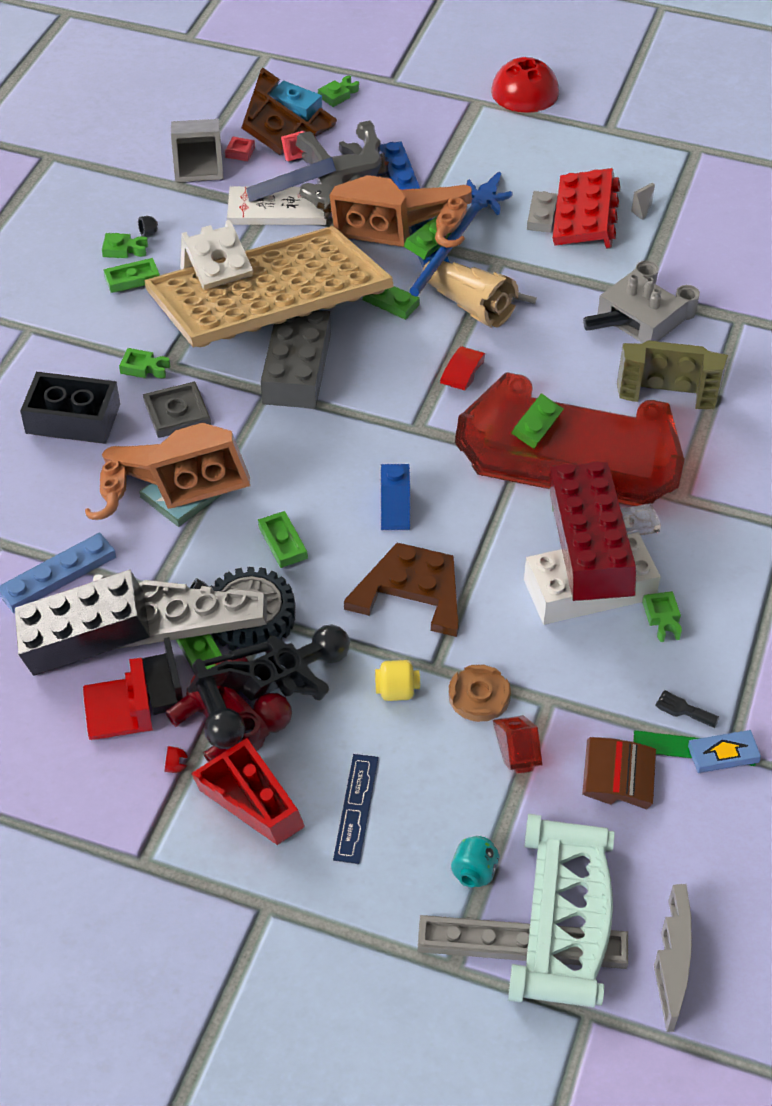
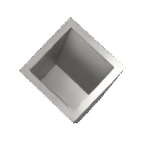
M219 119L171 121L175 182L223 179Z

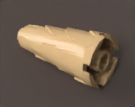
M443 261L428 282L440 294L456 302L458 307L470 313V316L489 327L494 326L497 328L504 324L516 307V305L511 304L512 297L518 299V285L512 278L496 272L490 273L476 267L469 268L455 262ZM427 262V263L424 265L423 270L426 268V266L429 264V262Z

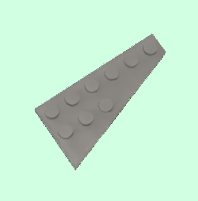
M94 575L93 582L104 577L102 575ZM144 580L139 585L144 592L150 638L120 648L163 642V638L168 637L170 640L267 625V598L263 592L235 589L220 592L206 586H201L200 589L188 588L187 584Z

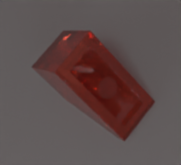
M524 715L493 720L503 762L510 770H514L515 773H527L533 771L534 766L542 765L538 727Z

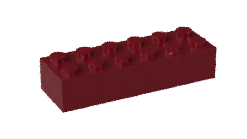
M593 461L587 464L550 466V497L572 600L583 601L635 596L636 564L608 462Z

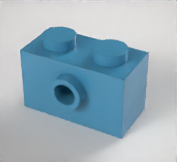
M284 80L269 95L306 122L311 119L319 108H322V95Z

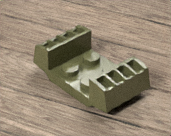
M649 340L642 344L623 343L617 378L619 398L638 402L641 387L696 393L695 409H715L728 355L708 351L703 346Z

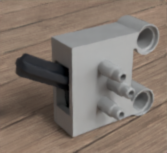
M641 261L637 263L636 268L600 295L597 315L583 318L584 328L589 331L616 326L641 343L648 340L659 341L684 320L694 318L700 292L692 285H682L678 287L676 296L656 285L658 265L652 261Z

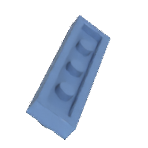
M99 532L1 584L0 597L12 613H15V607L39 600L116 558L115 549Z

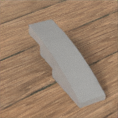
M687 884L672 886L668 900L671 917H665L661 932L664 950H658L654 963L666 1032H674L688 984L692 935Z

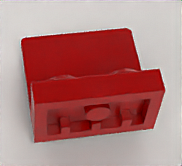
M142 657L129 659L131 672L125 673V679L83 686L89 740L153 730Z

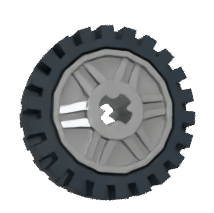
M247 567V572L243 573L242 568L235 569V575H232L229 571L224 574V580L219 577L215 580V586H210L214 591L227 592L230 589L263 592L267 598V625L212 633V637L215 640L218 639L219 644L223 647L228 644L229 650L234 651L237 647L241 649L266 642L270 636H276L282 640V637L287 638L290 635V629L293 630L295 620L294 593H292L290 584H286V579L282 576L278 578L276 572L271 570L267 575L266 568L260 567L259 571L255 572L254 567Z

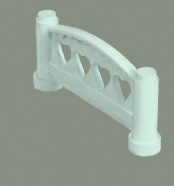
M528 814L524 847L538 849L527 961L526 966L512 964L508 1001L522 1002L523 998L593 1008L595 1005L602 1006L604 984L597 983L596 977L606 954L612 927L613 893L605 853L606 851H613L614 831H608V828L541 820V815ZM579 856H585L590 860V863L586 866L589 876L580 878L564 867L562 863ZM578 885L584 886L588 890V893L584 895L587 905L584 908H577L559 895V893ZM573 916H581L586 921L581 927L585 936L581 939H575L556 924ZM574 946L579 947L583 951V955L579 957L582 968L577 971L571 970L552 955Z

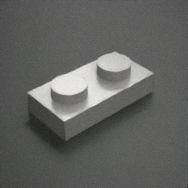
M533 191L527 230L551 233L558 194Z

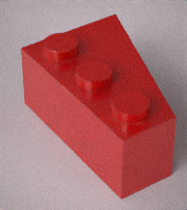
M245 738L191 773L202 793L276 845L305 827L299 810L248 738Z

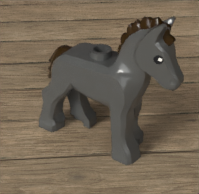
M371 120L359 122L357 125L356 134L365 144L363 149L358 143L339 142V151L342 155L332 157L336 171L318 177V184L305 183L300 186V196L324 212V219H328L332 213L330 193L335 186L367 175L383 177L387 173L388 158L385 157V153H379L381 141L376 136L375 127ZM311 131L299 133L296 146L305 151L302 152V158L306 163L313 164L331 157Z

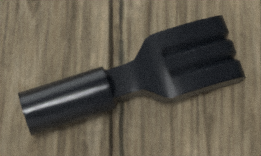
M663 690L655 704L657 708L676 717L687 715L713 728L716 727L719 716L691 706L683 698L666 690Z

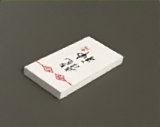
M230 186L227 220H231L233 225H326L324 212L300 196V187H291L249 202L246 190L250 186Z

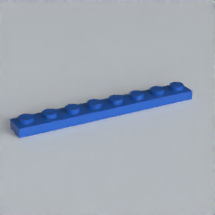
M402 141L380 144L379 153H385V157L388 158L387 161L389 162L388 178L392 179L400 190L420 189ZM432 218L410 226V236L430 222ZM437 251L425 260L419 257L422 268H424L427 262L432 260ZM446 256L444 261L449 262V259Z

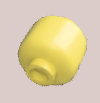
M409 660L382 662L380 669H375L376 694H381L385 701L410 700L414 695V689H420L419 670H413L412 663Z

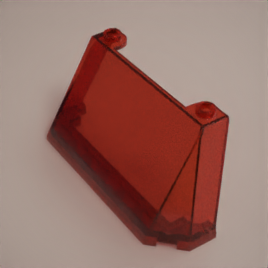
M505 372L458 417L454 443L467 456L477 475L550 489V466L587 464L593 461L608 462L619 503L640 508L650 506L655 500L668 492L671 493L679 488L685 458L670 404L666 402L646 400L639 405L636 417L555 402L564 410L535 449L511 434L514 427L537 399L531 397L532 383L524 375Z

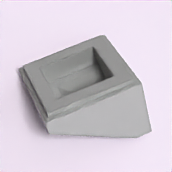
M650 183L634 192L631 212L640 219L646 217L652 205L654 183Z

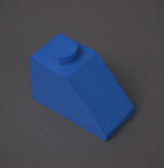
M381 464V530H410L409 464Z

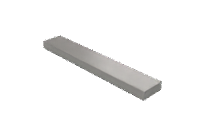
M420 915L417 952L527 961L530 924ZM558 926L575 939H581L585 936L581 928ZM611 930L608 947L601 967L627 969L628 931ZM574 946L552 956L563 964L582 965L579 957L583 955V951L579 947Z

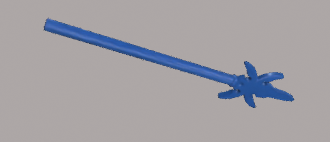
M501 172L496 173L487 183L479 186V190L476 189V186L470 179L467 180L466 185L470 186L472 190L471 206L458 228L448 236L447 240L460 238L477 213L482 208L488 207V204L491 205V209L494 210L496 215L500 214L501 207L498 201L507 200L513 195L512 191L496 195ZM440 247L410 288L412 296H418L453 247Z

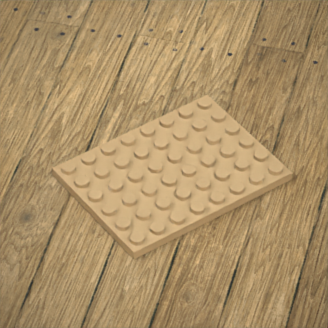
M334 226L245 251L253 269V276L203 290L193 266L144 280L146 290L192 347H205L219 339H231L239 333L258 331L261 327L269 324H281L292 317L307 316L312 311L319 309H331L336 304L345 301H357L362 296L380 294L385 289L394 287L392 276ZM225 257L213 261L217 263H222L226 259Z

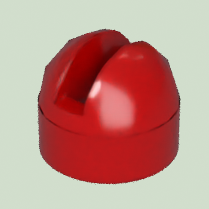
M168 746L164 772L179 773L184 771L187 765L179 763V759L188 758L187 753L181 748Z

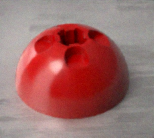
M520 57L507 62L499 69L492 83L491 94L500 106L508 110L532 113L551 107L559 97V86L554 72L547 64L536 58Z

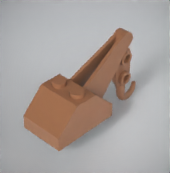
M367 175L337 185L330 193L333 225L349 239L404 247L405 241L409 237L410 226L438 216L436 219L437 232L435 235L437 244L450 248L462 244L465 240L464 236L456 240H447L445 237L448 233H452L458 228L467 212V205L472 202V190L468 185L400 190L390 178Z
M199 423L175 430L161 444L111 446L105 449L102 453L105 464L100 473V493L107 502V505L98 512H91L87 508L85 509V514L92 520H102L111 516L117 510L119 500L126 491L127 475L157 485L168 509L251 486L250 475L232 431L206 423Z

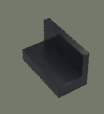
M169 637L163 638L164 654L142 658L153 715L165 713L167 709L183 698Z

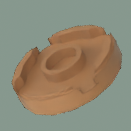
M487 665L467 666L464 668V671H461L459 674L457 672L449 684V702L454 711L463 718L475 722L490 721L498 718L507 710L511 699L510 683L507 678L505 680L499 670Z

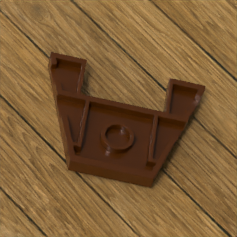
M262 68L241 127L244 131L281 155L284 153L282 136L300 131H311L316 137L335 126L337 119L322 108H319L311 119L306 122L269 96L278 86L280 79L265 68Z
M397 542L344 600V610L368 616L371 614L379 592L434 605L437 607L431 621L430 631L454 637L458 635L453 555Z

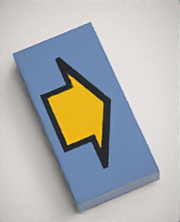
M751 730L689 740L688 744L697 773L759 763L761 759Z

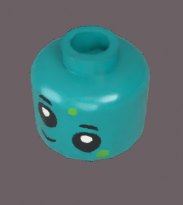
M473 836L465 838L456 849L451 863V870L459 882L466 887L472 888L488 885L492 881L500 858L499 852L491 840L486 837Z

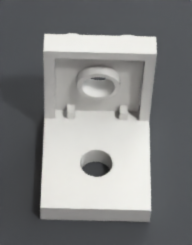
M231 220L226 221L225 227L213 230L211 225L202 227L201 234L189 237L187 232L182 233L180 268L184 269L193 266L203 290L253 276V269ZM225 257L226 259L222 263H217L213 261Z

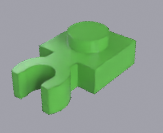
M349 75L344 77L340 83L334 80L319 88L318 94L322 95L323 101L335 107L349 99L350 93L359 91V81L351 83V76Z
M106 233L102 246L103 257L128 258L129 253L138 257L146 256V247H148L147 237L140 236L131 239V234Z
M127 348L119 365L120 374L146 378L148 373H152L157 378H166L165 368L170 369L171 367L168 357L160 356L154 358L153 352Z
M673 591L643 595L642 603L649 625H659L657 631L658 640L660 642L665 641L666 631L672 632L675 635V639L680 640L682 627L678 622L680 621L681 614Z

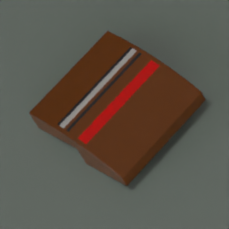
M589 737L586 745L582 795L610 805L618 799L648 809L653 804L656 749L626 740Z

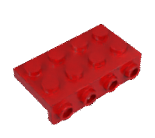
M613 168L560 175L552 237L554 246L604 239L606 249L612 248V240L616 239L614 223L618 222L616 208L619 207V197L617 192H620L619 177H615Z

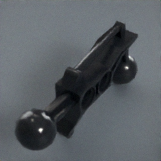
M333 624L324 625L315 631L312 643L297 650L292 642L286 644L278 637L270 636L266 642L230 651L229 654L207 660L196 659L192 665L195 678L187 690L189 693L199 692L209 715L204 726L205 737L209 743L218 749H230L242 741L245 733L243 718L238 712L226 708L218 686L241 691L250 701L278 688L287 697L295 692L302 695H312L318 701L322 700L328 693L329 686L326 682L317 678L307 665L317 660L329 664L336 663L346 657L350 646V639L346 631ZM262 652L266 653L250 662L233 661ZM220 663L216 666L206 669V666Z

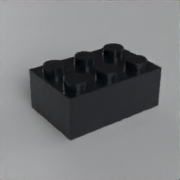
M36 371L20 410L25 434L106 444L120 407L117 381Z

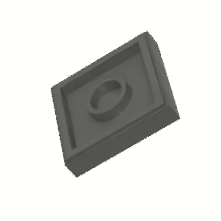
M195 381L143 394L145 406L158 438L169 436L175 430L199 423L211 425L210 416Z

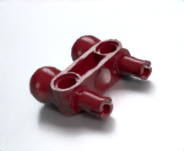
M246 657L240 658V659H237V660H233V661L249 662ZM218 686L226 708L238 712L245 722V730H252L249 733H244L242 740L248 738L256 751L263 746L265 738L270 735V732L276 733L281 731L290 723L292 706L287 698L281 694L266 693L260 696L255 701L252 709L237 693L239 692L238 690ZM187 687L186 696L165 711L168 720L174 727H178L179 724L196 712H202L206 717L209 716L198 691L189 693ZM211 746L203 754L207 762H210L228 749H218Z

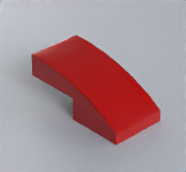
M460 346L446 366L440 383L465 391L474 381L475 371L484 363L485 353Z

